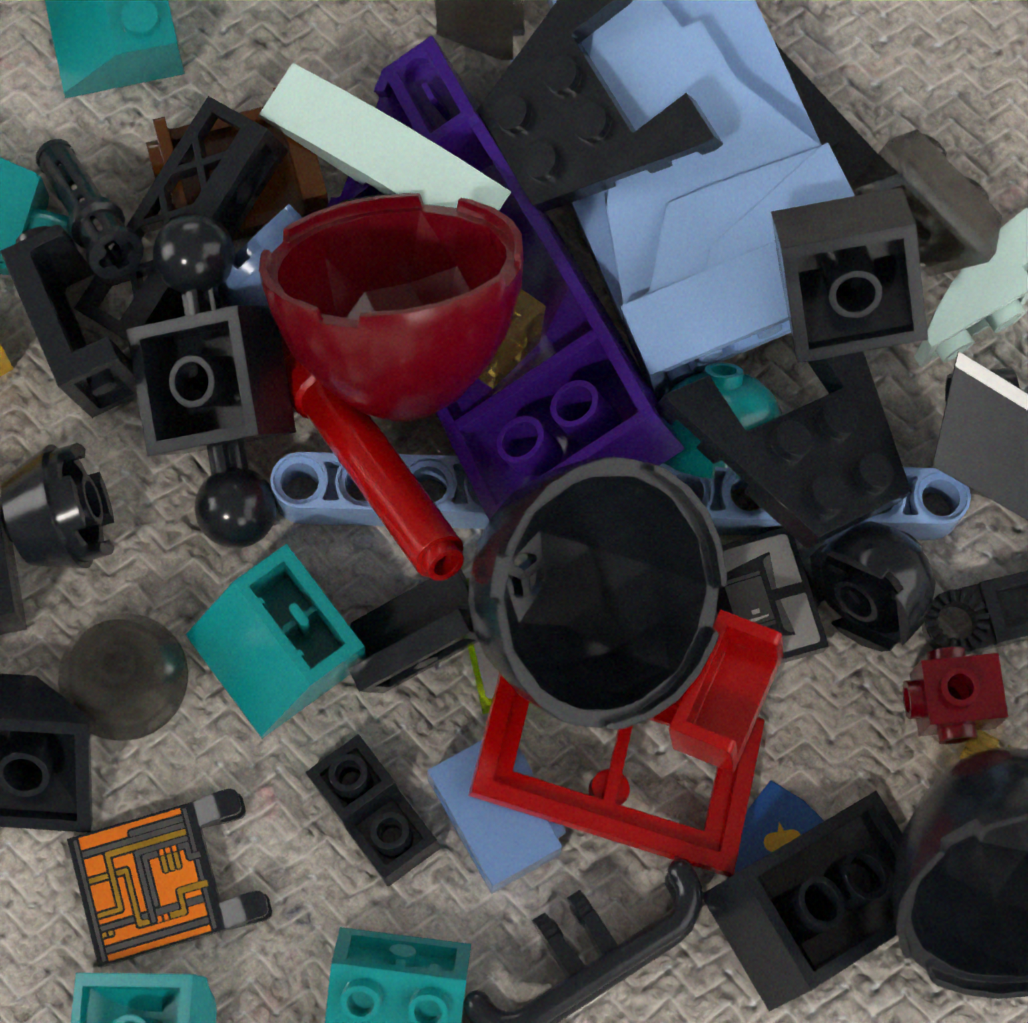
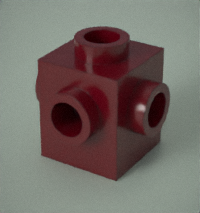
M946 647L931 650L926 653L927 660H921L909 673L910 680L903 682V703L907 718L916 719L918 736L938 735L939 744H958L978 739L977 731L996 729L1008 718L999 653L966 656L965 648Z

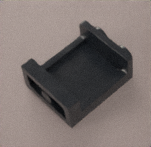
M54 225L52 227L39 226L22 233L16 239V244L0 252L57 386L92 418L136 398L137 391L132 361L108 336L88 345L67 298L66 288L95 274L87 262L86 254L61 225Z

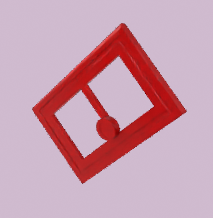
M499 672L468 796L672 860L685 859L692 866L727 877L734 875L765 722L763 718H757L735 772L732 773L716 767L704 830L702 831L622 805L628 799L630 793L628 780L622 773L633 725L617 730L609 769L598 772L592 778L588 787L589 795L513 771L529 701L520 696ZM682 696L675 703L648 720L670 726Z

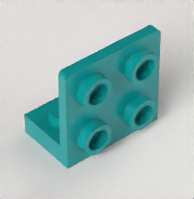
M340 927L331 962L325 1023H461L471 944Z

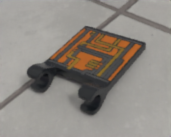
M224 789L190 803L67 839L98 967H106L226 930L260 923L272 917L273 911L270 899L261 891L248 892L224 902L220 900L202 828L237 821L246 815L243 797L236 790Z

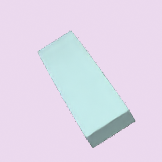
M294 63L291 64L258 117L364 186L365 182H367L385 195L420 193L424 205L457 208L460 198H467L499 211L511 191L396 119Z

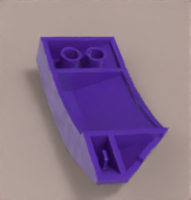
M431 35L382 69L374 88V92L379 97L375 108L439 145L511 191L499 211L511 218L522 234L524 259L522 285L512 325L489 366L457 401L436 413L488 520L490 521L492 515L514 491L556 468L599 457L628 458L660 466L685 448L673 427L655 409L658 403L656 396L547 212L543 213L531 204L476 110L479 108L477 102L435 38ZM348 176L341 195L338 198L331 197L327 207L339 204L342 200L382 194V192L367 182L363 186Z

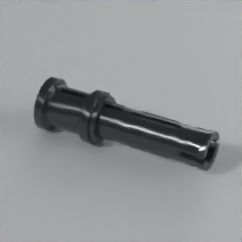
M52 139L45 142L36 153V164L38 167H41V172L45 174L58 199L70 215L68 224L70 235L81 248L87 249L86 259L91 270L97 276L108 280L119 279L130 274L140 264L143 258L144 246L139 235L133 229L125 227L126 219L123 210L113 199L102 197L92 178L76 157L73 148H70V143L62 139ZM76 184L77 188L72 190L71 187ZM97 219L103 230L98 231L93 220ZM112 244L116 246L121 254V258L118 260L109 249V246Z

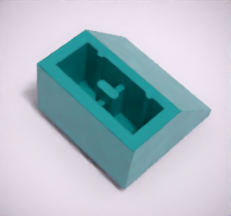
M287 543L234 580L185 634L262 739L350 675L348 668L366 659L365 646Z

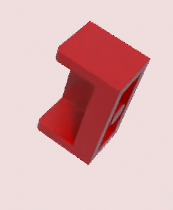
M720 609L713 628L719 632L717 643L701 673L683 694L669 726V733L674 750L734 773L783 659L782 634L776 630Z

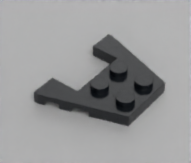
M557 0L476 110L531 204L543 213L616 187L615 181L645 170L652 174L673 166L672 160L694 152L704 155L724 145L696 100L687 93L637 131L634 129L582 45L584 39L631 4L632 0Z
M864 351L808 361L829 394L749 431L744 429L710 375L665 394L655 406L659 415L670 425L678 420L701 441L696 449L713 464L723 461L749 485L744 492L806 549L900 503L911 493Z

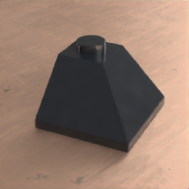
M0 673V827L91 832L93 812L90 716L37 676Z

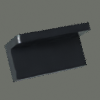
M462 569L446 580L437 581L430 578L351 622L350 628L365 646L366 653L365 660L348 668L359 692L385 693L479 642L474 631L468 602L469 584Z

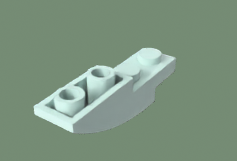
M1028 208L1018 213L996 231L975 252L953 280L927 325L928 340L920 341L914 355L920 367L937 357H940L943 363H947L957 358L958 351L963 354L975 343L972 337L988 327H991L995 333H998L1025 315L1026 310L1023 306L1028 299Z

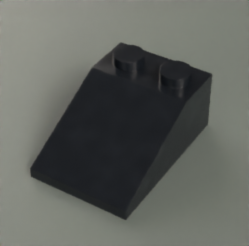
M877 791L872 792L702 893V899L768 1011L812 991L897 936L893 916L892 892L898 841L902 832Z

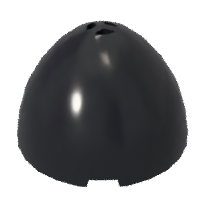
M599 457L578 461L547 472L514 491L492 515L478 540L470 570L468 602L474 631L486 658L520 696L555 719L571 725L624 729L653 718L675 703L701 673L717 643L719 632L713 628L719 588L727 586V572L721 540L710 513L687 484L666 468L628 458ZM520 554H526L528 556L527 560L516 566L514 564L516 557ZM537 572L535 584L531 588L529 577ZM508 577L512 579L513 594L509 592L507 587Z
M1015 747L993 748L974 753L955 763L921 797L898 841L892 902L894 923L901 952L906 959L911 957L924 968L932 983L964 995L994 999L1028 997V749Z

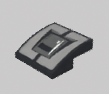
M779 528L722 545L727 572V586L719 588L714 623L721 609L780 632L783 638V659L781 663L823 653L829 647L795 538L784 528Z

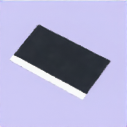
M958 351L932 466L1028 520V394Z

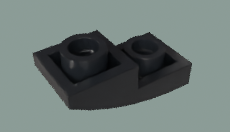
M359 734L305 772L387 887L441 849L435 836L399 791L394 779Z

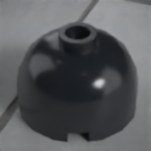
M872 521L858 523L828 538L804 563V569L816 607L825 600L841 616V618L832 621L831 624L840 633L861 646L880 652L891 651L900 642L903 646L923 625L931 612L936 581L929 560L924 554L920 543L912 535L894 527Z

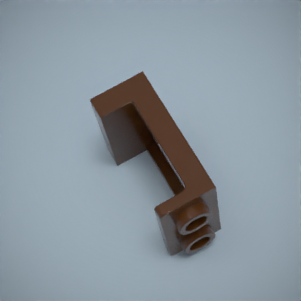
M263 107L239 113L267 128L285 146L288 152L232 239L233 241L255 236L288 204L302 218L313 212L325 209L329 205L328 194L317 155L258 117ZM165 116L153 119L158 140L146 142L155 179L189 127V125L170 129L167 127ZM217 119L204 140L207 157L227 151L239 130ZM198 175L178 181L171 192L174 210L192 205L201 192Z

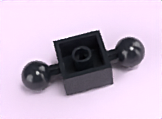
M198 213L183 214L170 220L159 231L153 246V262L162 281L171 289L182 294L185 316L126 329L147 456H159L207 450L211 475L202 483L196 495L194 509L197 523L202 532L214 543L227 548H245L262 540L271 530L276 519L277 501L268 481L256 471L248 468L244 443L296 433L280 331L269 306L235 305L222 308L219 287L228 279L232 265L235 262L233 240L226 228L214 218Z

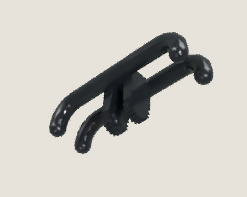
M676 859L669 864L665 877V886L673 899V907L666 914L620 944L616 943L581 890L567 897L572 915L584 927L599 955L597 959L586 966L565 941L563 933L554 919L549 918L545 912L533 919L532 922L538 934L567 978L515 1011H504L498 1008L491 1001L490 997L481 990L471 991L464 1000L465 1014L469 1022L559 1023L681 943L692 932L702 908V885L693 866L685 859Z

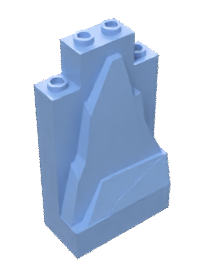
M547 0L550 9L557 0ZM632 0L631 4L582 41L583 47L636 131L687 93L696 100L724 144L717 150L704 155L694 152L672 160L673 166L651 174L645 170L615 181L616 187L569 203L640 370L658 402L669 392L671 387L691 374L705 371L707 365L722 362L791 333L778 265L771 211L855 196L829 143L821 145L755 0Z

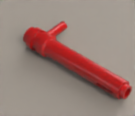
M280 335L293 408L303 418L310 419L417 572L422 576L430 577L437 581L452 577L460 570L464 562V546L460 537L372 417L354 409L322 386L293 357L285 339Z

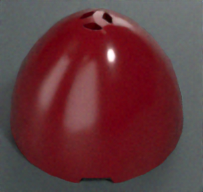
M420 193L373 196L342 202L313 212L289 224L283 230V242L272 253H270V250L264 249L260 254L259 274L270 311L293 357L322 386L354 409L365 414L390 421H414L431 416L457 401L487 369L512 325L521 291L524 263L522 234L511 218L493 207L471 199L460 198L457 208L424 205Z

